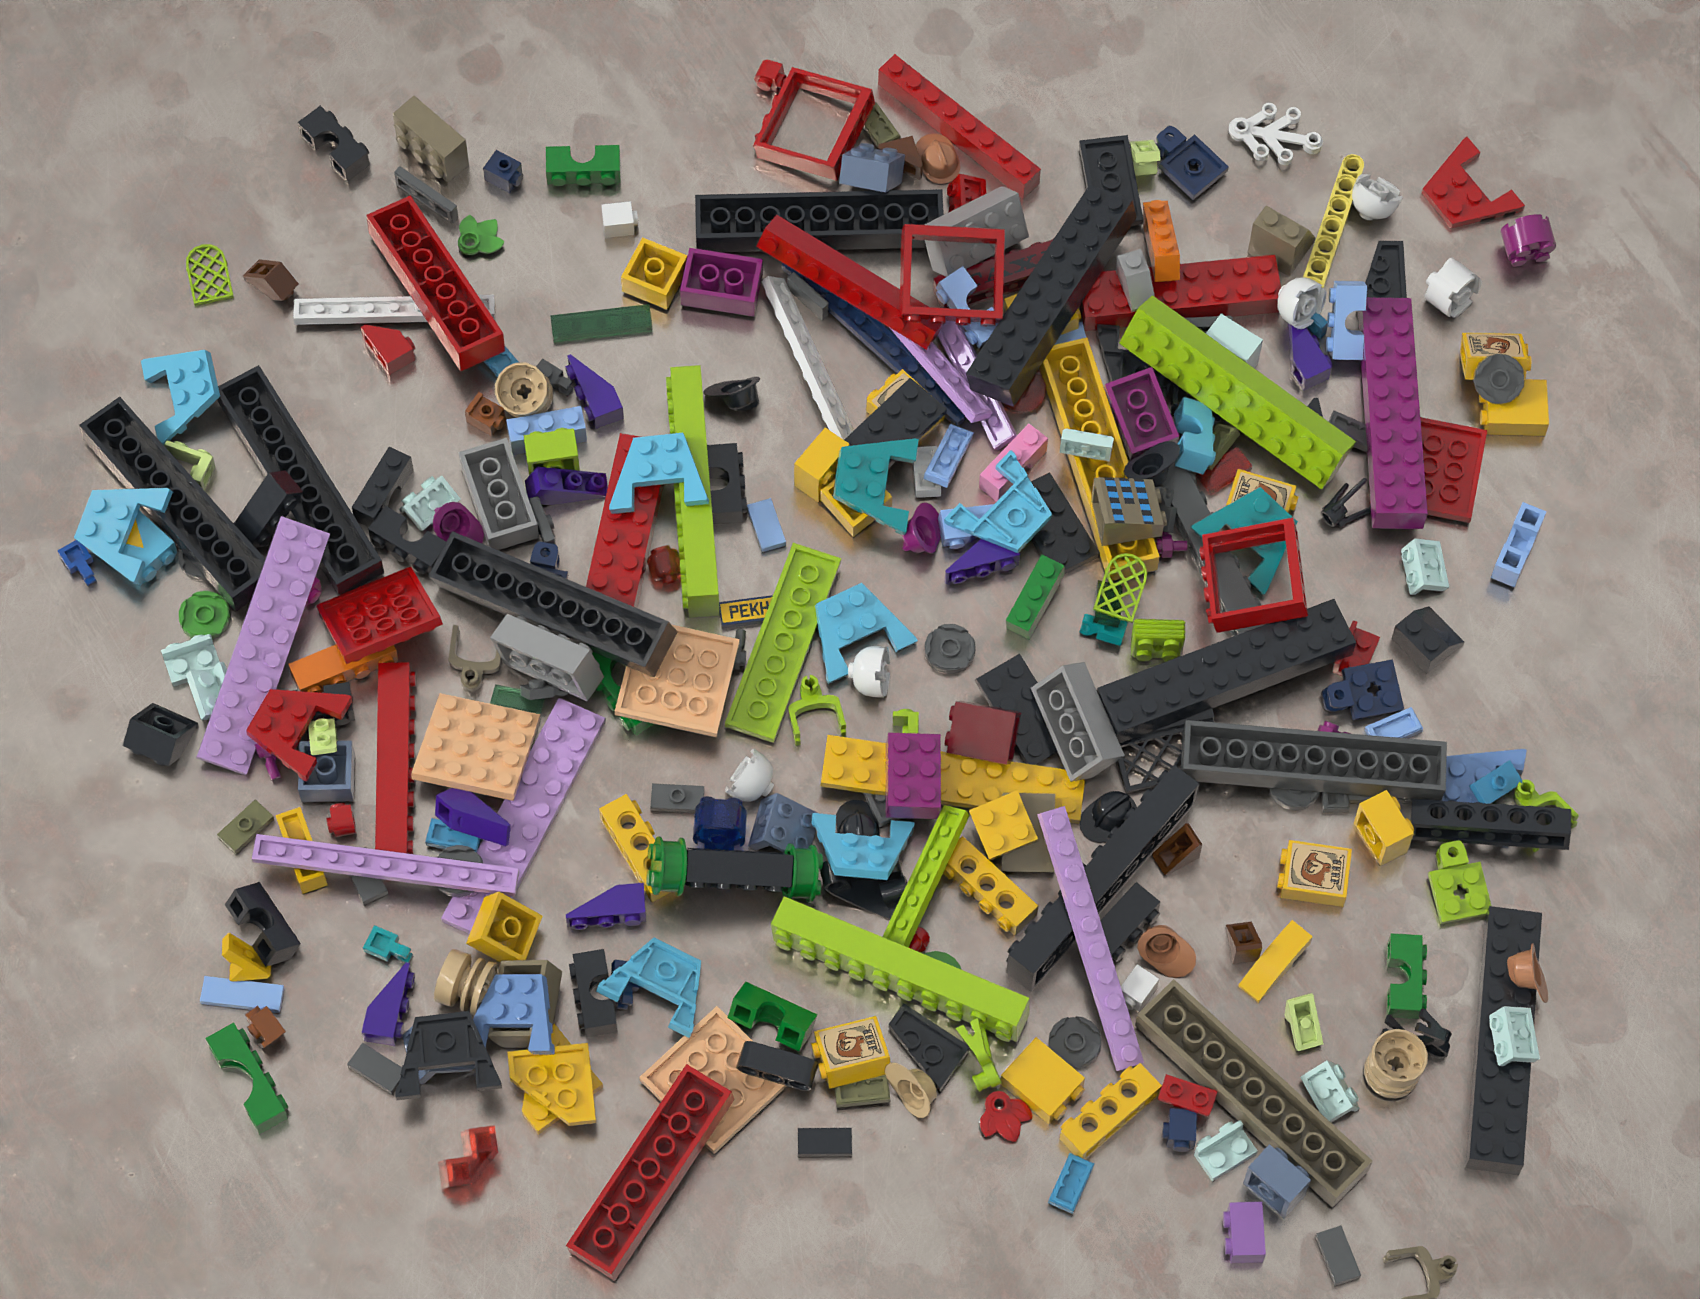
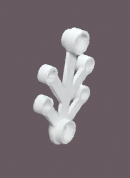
M1272 103L1264 104L1262 111L1248 119L1242 117L1235 118L1229 124L1228 131L1231 137L1236 141H1244L1254 153V158L1258 161H1264L1268 158L1269 149L1266 145L1259 144L1254 137L1262 138L1278 157V162L1284 166L1291 164L1293 153L1289 149H1284L1278 141L1302 145L1304 151L1308 154L1319 153L1323 145L1322 137L1316 132L1301 135L1280 131L1290 124L1299 122L1301 112L1296 107L1289 108L1285 116L1264 128L1257 127L1256 125L1266 119L1271 120L1276 116L1277 108ZM1270 109L1273 112L1267 113L1265 110ZM1290 114H1295V115H1297V117L1293 118V117H1290L1289 115H1290ZM1263 151L1265 152V154L1260 155L1257 152ZM1287 155L1289 158L1283 159L1281 156Z

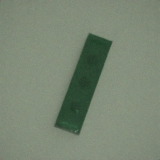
M649 304L550 315L553 341L653 330Z

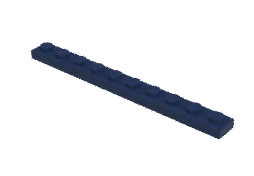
M782 263V270L790 276L794 272L829 303L828 311L897 374L903 369L930 395L946 407L947 413L945 418L953 425L959 426L967 419L900 339L880 321Z

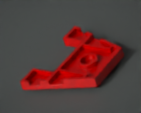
M1468 137L1461 141L1422 189V195L1451 229L1481 222V219L1493 216L1494 218L1502 217L1505 213L1514 211L1519 213L1525 208L1524 203L1512 189L1497 199L1490 201L1463 169V166L1480 156V151Z
M270 689L246 729L247 736L268 753H273L282 761L283 765L288 769L294 770L299 778L307 782L317 764V759L297 751L295 748L317 711L342 720L352 703V697L345 694Z

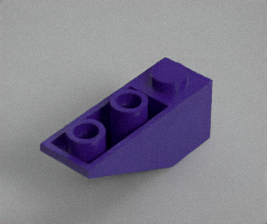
M1288 323L1291 373L1301 389L1305 391L1329 379L1332 362L1326 354L1322 353L1317 338L1309 333L1307 327L1297 329Z
M571 354L567 355L568 365L565 366V370L569 380L574 379L576 383L574 390L578 400L584 401L586 407L583 410L587 421H592L597 429L624 419L623 406L614 386Z
M536 467L525 480L529 501L530 498L538 496L543 505L606 498L608 489L606 473Z
M980 539L945 570V584H959L968 578L976 576L982 578L995 571L1012 570L1019 565L1020 553Z
M450 788L436 795L435 816L450 829L499 845H509L511 824L475 796L473 792Z
M644 883L619 884L567 913V927L582 930L588 926L595 925L609 928L613 927L614 924L625 923L628 926H636L641 924V922H646Z
M406 962L367 1007L361 1032L365 1042L396 1046L397 1038H402L404 1023L401 1022L403 1013L408 1012L410 1002L407 992L408 988H413L415 973L412 972L410 963Z

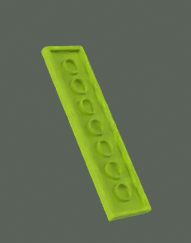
M796 543L792 544L725 721V727L774 743L818 626L815 605L828 598L841 564V558Z

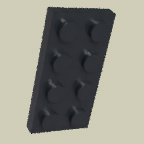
M1128 135L1079 140L1086 187L1092 185L1133 200L1137 218L1132 226L1143 225L1144 219Z
M909 378L844 440L850 444L849 446L914 438L920 439L947 413V408L914 380ZM889 459V467H888V469H889L897 460Z
M1049 472L1031 481L1052 513V518L1031 539L1040 556L1042 554L1063 564L1065 574L1099 558L1100 553L1051 473Z
M1020 653L975 679L977 686L990 706L1021 712L1015 748L1025 764L1036 765L1058 752L1031 690V687L1038 682Z

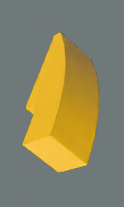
M301 807L275 815L282 837L312 841ZM293 868L302 894L328 886L323 871Z
M1291 920L1264 951L1238 986L1259 1003L1293 966V962L1311 944L1313 936L1295 921Z

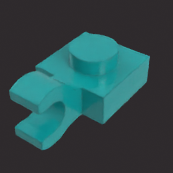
M1084 614L1079 632L1083 635L1097 633L1096 639L1121 646L1128 622L1107 615H1103L1101 620L1090 614Z
M375 925L363 946L364 952L387 962L391 955L404 963H409L413 956L410 953L411 948L398 944L399 936Z

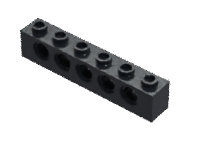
M1412 799L1411 823L1414 827L1412 840L1436 842L1459 840L1467 844L1569 850L1571 809L1456 802L1452 800Z

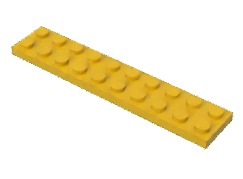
M827 735L820 786L886 796V743ZM941 751V804L973 809L1002 797V793H1012L1016 790L1019 793L1055 794V809L1065 806L1070 823H1080L1085 779L1070 782L1065 769L1011 762V764L1006 765Z

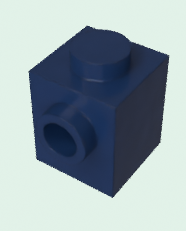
M498 150L493 153L483 167L485 181L508 193L514 187L520 185L524 176L522 174L521 162Z
M1170 1108L1168 1122H1163L1162 1138L1167 1139V1148H1173L1174 1151L1187 1152L1190 1149H1194L1197 1113L1186 1109Z

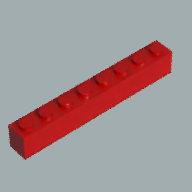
M896 54L878 69V85L937 132L949 139L951 143L1004 185L1017 192L1022 199L1040 184L1041 168Z
M778 215L764 229L756 246L926 350L938 336L943 324H932L931 320L921 319L919 323H912V321H906L905 318H899L900 289ZM910 296V306L929 307Z
M410 662L378 663L375 850L414 854V841L409 840V832H414V816H410V807H414L415 797L414 791H410V783H415V780L412 779L413 767H410V759H415V743H411V735H415L416 725L415 719H411V711H416V697L411 695V687H416V671H411Z

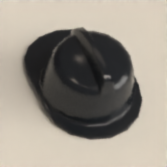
M760 377L716 383L707 387L703 394L709 397L721 396L730 409L745 411L759 405L756 383L759 382Z
M1165 441L1151 447L1127 463L1124 468L1125 476L1133 479H1153L1155 487L1161 485L1167 478L1169 466L1180 455L1179 445L1173 441Z
M1120 791L1105 793L1082 812L1080 829L1083 835L1090 841L1097 843L1107 842L1109 840L1107 837L1115 826L1120 828L1125 822L1124 817L1132 807L1136 809L1137 805L1126 793Z
M851 800L840 806L836 813L837 833L880 836L879 826L867 802Z

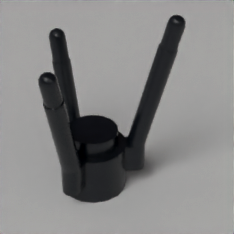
M1363 478L1340 499L1349 487V484L1345 483L1331 501L1322 508L1321 516L1331 527L1338 525L1342 528L1346 523L1371 512L1370 506L1345 517L1348 511L1344 503L1367 482L1366 478Z

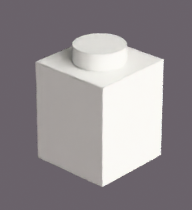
M631 201L601 205L605 238L634 235V226L638 225L637 210L632 211Z
M1138 964L1124 981L1121 989L1127 1008L1140 1012L1157 989L1159 978Z

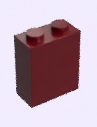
M955 701V706H951L949 720L952 721L951 730L947 731L944 742L945 746H947V753L1006 765L1011 764L1014 757L1021 712L966 701Z

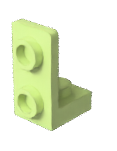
M166 441L164 446L176 459L194 465L190 475L205 491L216 468L213 456L202 449L194 450L188 448L187 445L179 441L174 443Z
M322 718L310 722L309 739L311 755L337 752L338 737L334 718Z

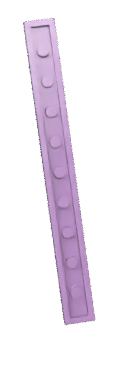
M1063 806L1037 814L1116 1071L1144 1063L1066 808Z
M256 834L252 861L254 863L491 894L501 892L506 896L514 897L519 876V868L261 834Z

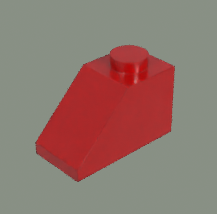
M363 325L361 327L363 340L389 375L415 361L413 352L416 349L415 345L409 337L405 338L400 330L371 325Z

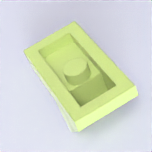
M1154 140L1130 141L1135 176L1157 174V161H1160V150Z
M1310 993L1286 1000L1284 1016L1291 1025L1295 1048L1301 1051L1323 1045L1314 995Z

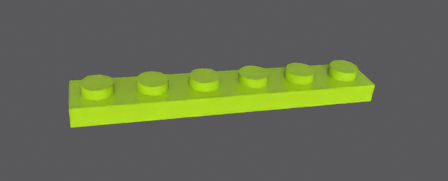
M947 805L943 806L882 937L909 947L970 816L966 810Z

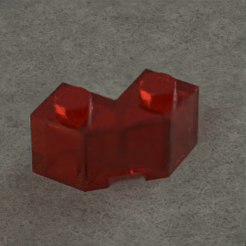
M495 1125L461 1131L464 1157L438 1162L441 1189L468 1186L478 1181L485 1168L498 1153Z

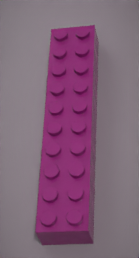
M1366 297V311H1358L1359 330L1364 334L1361 369L1372 528L1423 529L1428 513L1411 298Z

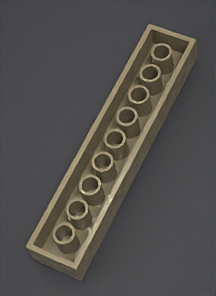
M1174 979L1137 1014L1135 1026L1200 1086L1218 1091L1215 1100L1238 1121L1241 1120L1244 1124L1243 1126L1266 1147L1270 1144L1273 1148H1280L1288 1156V1161L1295 1167L1297 1165L1301 1166L1308 1173V1178L1311 1179L1309 1186L1332 1208L1369 1171L1373 1161Z

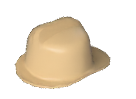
M889 1063L885 1068L886 1078L899 1095L906 1109L918 1118H924L929 1115L931 1110L930 1104L937 1096L936 1087L931 1077L920 1069L908 1070L900 1064Z

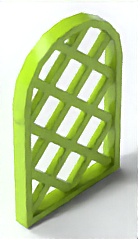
M202 244L193 248L186 258V271L188 272L194 305L197 306L234 298L227 260L223 251L211 244ZM210 249L217 251L214 257L207 254ZM196 252L201 254L197 261L191 258ZM220 255L222 256L224 263L218 260V257ZM204 257L211 260L208 266L200 263ZM189 261L194 263L191 269H189ZM214 262L221 265L217 272L210 269ZM197 266L204 269L200 276L193 272ZM224 268L226 271L227 278L221 275V272L224 270ZM207 272L214 274L211 281L203 278ZM191 275L197 278L194 284L192 283ZM217 277L224 280L220 287L214 284ZM200 281L208 284L204 290L196 287ZM227 283L229 285L230 292L224 290V287L227 285ZM211 286L217 289L214 296L206 293ZM194 290L201 293L197 299L195 298ZM203 296L208 297V299L201 300Z
M1124 553L1117 555L1110 561L1105 569V575L1093 608L1094 611L1130 623L1133 622L1147 579L1146 566L1139 557ZM1124 557L1127 564L1119 567L1116 560ZM1139 562L1143 570L1136 573L1132 565ZM1113 563L1116 569L1108 572ZM1129 567L1133 575L1125 578L1121 570ZM1118 572L1122 580L1113 583L1110 575ZM1142 574H1144L1143 583H1141L1138 577ZM1107 578L1110 583V586L1103 589L1105 580ZM1135 578L1139 586L1130 589L1127 581ZM1124 583L1127 592L1119 595L1116 586ZM1113 589L1116 597L1108 600L1104 592ZM1140 589L1138 598L1136 600L1135 596L1133 595V592ZM1100 595H1102L1105 602L1097 605ZM1130 595L1133 603L1125 606L1121 598ZM1119 600L1122 608L1114 611L1110 603ZM1107 605L1110 612L1100 608ZM1135 606L1132 616H1130L1127 609ZM1124 611L1127 617L1118 615V613Z

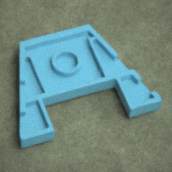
M199 350L141 360L145 381L152 383L165 375L168 378L175 415L155 425L157 438L164 445L166 441H170L177 433L182 434L187 429L186 424L194 417L198 418L220 397L212 356L206 350Z
M684 433L633 438L609 506L612 514L634 512L635 487L684 482V503L686 506L709 504L708 496Z
M1010 450L996 465V470L1013 483L1008 491L981 519L977 518L959 503L947 515L944 523L1019 553L1052 518V513L1038 490L1034 488L1029 480L1028 474L1021 467L1015 453Z
M168 488L92 490L74 538L131 582L138 584L145 562L124 555L122 552L140 506L165 513L173 492Z
M863 583L855 585L815 605L828 684L848 675V667L839 651L841 648L882 629L885 630L895 652L905 649L918 641Z
M812 813V826L816 827L819 842L823 843L830 867L834 875L887 880L899 859L901 851L905 849L907 840L914 831V822L891 820L890 838H883L877 835L862 836L853 833L840 834L835 833L836 815Z
M654 937L632 955L630 960L623 966H619L613 971L609 978L600 982L596 992L618 1002L630 981L678 1005L668 1028L690 1038L694 1027L693 1021L696 1010L701 960Z

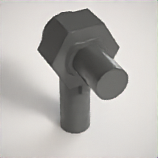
M737 629L735 639H740L733 667L736 670H740V666L746 665V651H742L745 647L746 631L744 629Z

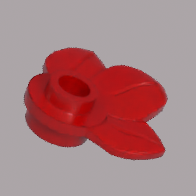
M994 1091L986 1097V1111L980 1118V1128L985 1137L991 1136L997 1131L1004 1139L1016 1142L1021 1131L1020 1122L1031 1120L1033 1118L1032 1112L1024 1101L1010 1099L1005 1092ZM997 1099L1003 1102L1002 1109L995 1107L994 1103Z

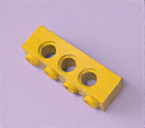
M625 794L599 808L601 821L639 883H644V891L650 901L654 902L671 893L660 891L659 895H654L652 887L646 884L648 867L651 866V859H648V847L650 843L654 844L655 842L653 837L655 832L648 821L644 822L640 816L642 811L636 800L631 801L628 795ZM628 822L633 823L635 825L631 829H625L622 827L623 824ZM641 843L648 846L645 850H637L635 848L636 845Z
M964 836L959 838L943 874L948 879L953 878L959 883V888L968 897L972 895L978 901L979 907L986 914L991 913L1004 931H1010L1016 936L1037 916L1038 905ZM966 866L972 867L975 871L973 873L968 874L963 872L961 869ZM990 884L994 889L984 891L980 886ZM1007 901L1010 902L1013 906L1011 908L1005 909L1002 908L999 904L1001 902Z
M1141 1063L1134 1068L1129 1066L1120 1075L1121 1079L1115 1085L1112 1083L1108 1084L1100 1092L1101 1097L1095 1102L1093 1100L1088 1101L1081 1108L1080 1111L1082 1113L1075 1119L1070 1117L1062 1124L1059 1139L1074 1155L1086 1159L1159 1096L1162 1085ZM1130 1089L1135 1093V1096L1127 1098L1122 1094V1091ZM1106 1106L1113 1107L1116 1113L1107 1115L1102 1111V1108ZM1090 1123L1096 1127V1130L1087 1132L1082 1126Z

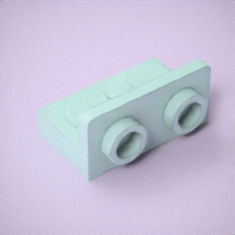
M1064 429L1059 453L1110 462L1114 438L1101 434Z
M442 475L436 479L433 476L429 477L421 484L423 489L417 494L411 492L401 500L404 505L399 510L401 513L405 512L420 531H423L433 523L434 510L436 508H440L445 503L461 500Z
M1413 539L1401 549V557L1404 563L1406 582L1410 595H1416L1422 589L1445 591L1449 588L1440 541Z
M211 634L197 635L189 641L173 643L161 650L173 687L187 683L186 675L190 670L213 669L220 662Z
M218 662L213 669L190 670L186 675L201 720H209L227 671L224 662Z
M1504 1006L1489 1016L1495 1046L1494 1051L1499 1066H1505L1511 1061L1536 1062L1540 1059L1531 1008Z
M1325 1061L1300 1077L1318 1111L1331 1123L1350 1111L1356 1112L1360 1109L1357 1104L1359 1098L1352 1087L1348 1088L1344 1081L1346 1074L1339 1064L1335 1065L1333 1062Z
M1241 1120L1234 1124L1232 1121L1228 1122L1219 1129L1220 1133L1212 1138L1208 1135L1196 1144L1198 1147H1196L1194 1156L1212 1182L1255 1156L1258 1152L1244 1132V1124Z

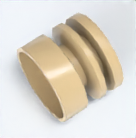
M514 363L507 366L499 374L495 383V395L499 404L513 417L518 418L545 413L553 401V388L550 380L536 366L529 363ZM524 388L532 391L526 399L521 395L525 391Z
M452 949L439 973L434 991V1001L453 1007L458 999L461 998L460 1010L467 1011L470 1008V1014L475 1015L494 976L497 974V964L488 962L485 965V959L478 958L471 967V954Z
M1393 1029L1384 1032L1376 1039L1364 1064V1076L1367 1084L1375 1093L1386 1098L1407 1096L1415 1089L1427 1065L1428 1053L1424 1043L1415 1034L1407 1030Z

